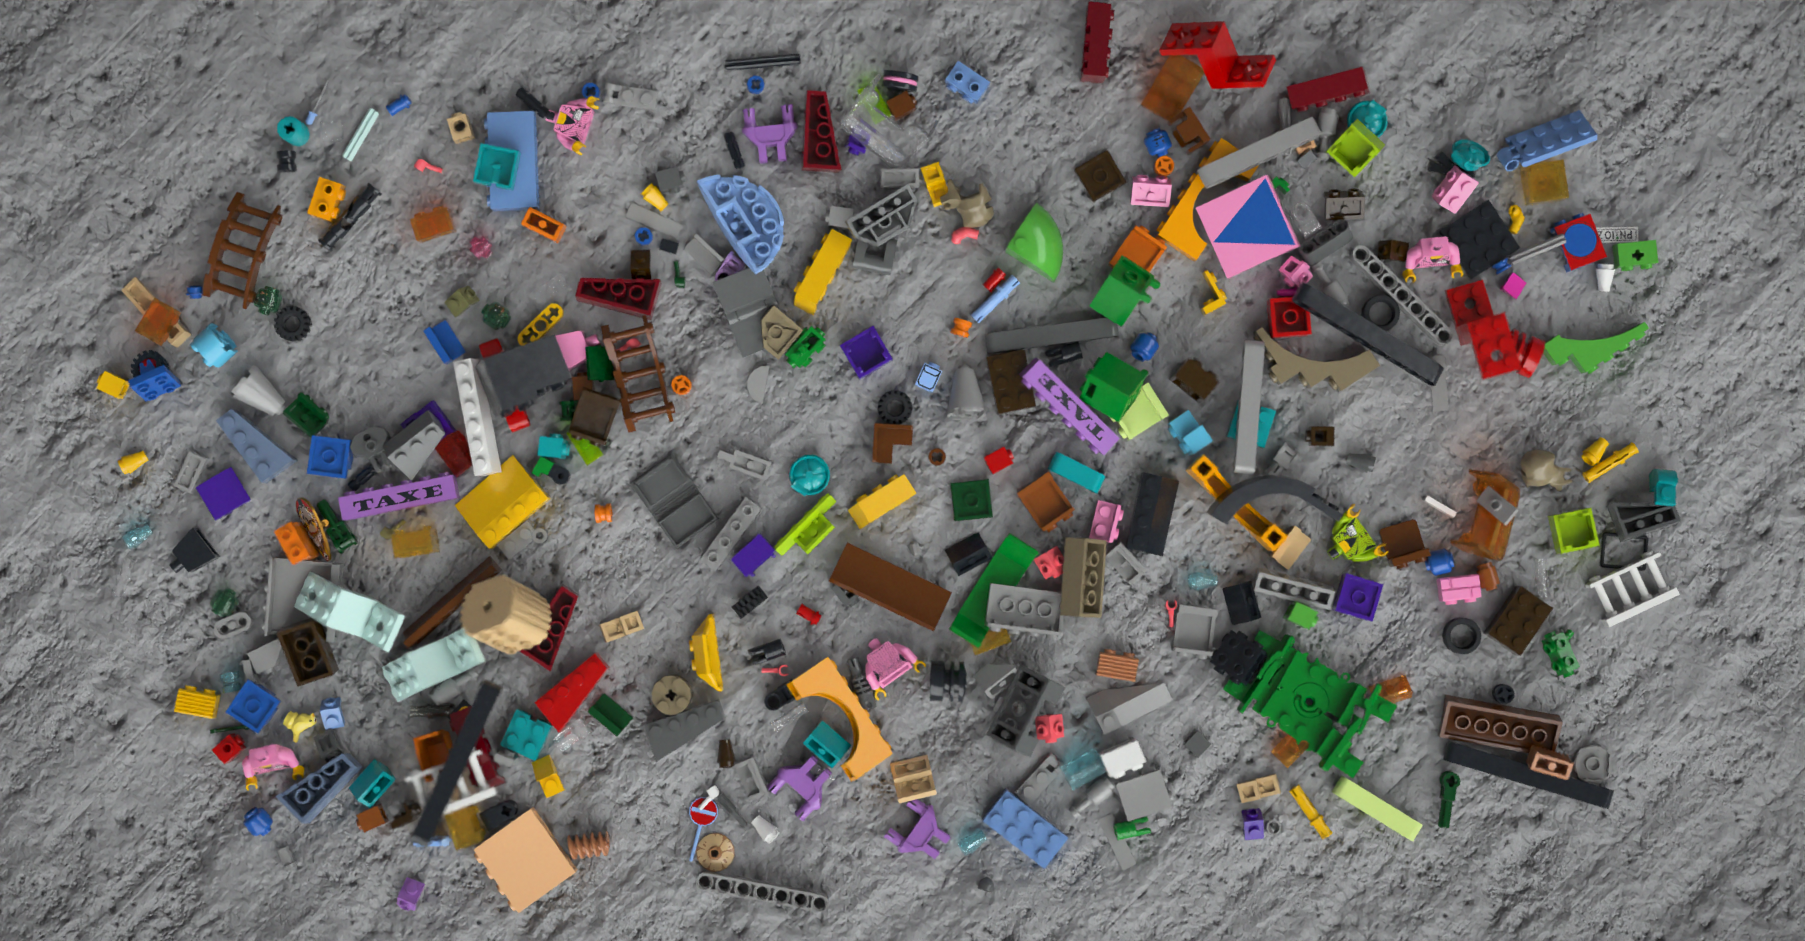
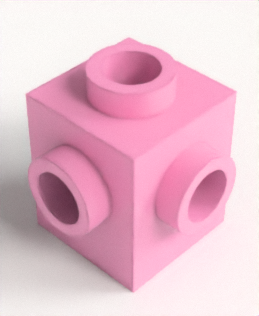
M1290 256L1279 269L1285 278L1283 281L1291 288L1293 286L1298 288L1301 282L1308 283L1313 277L1309 271L1310 266L1303 260L1299 261L1293 256Z

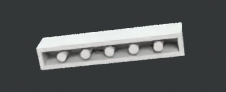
M469 358L453 362L474 475L487 476L501 473L489 402L475 368L481 360Z

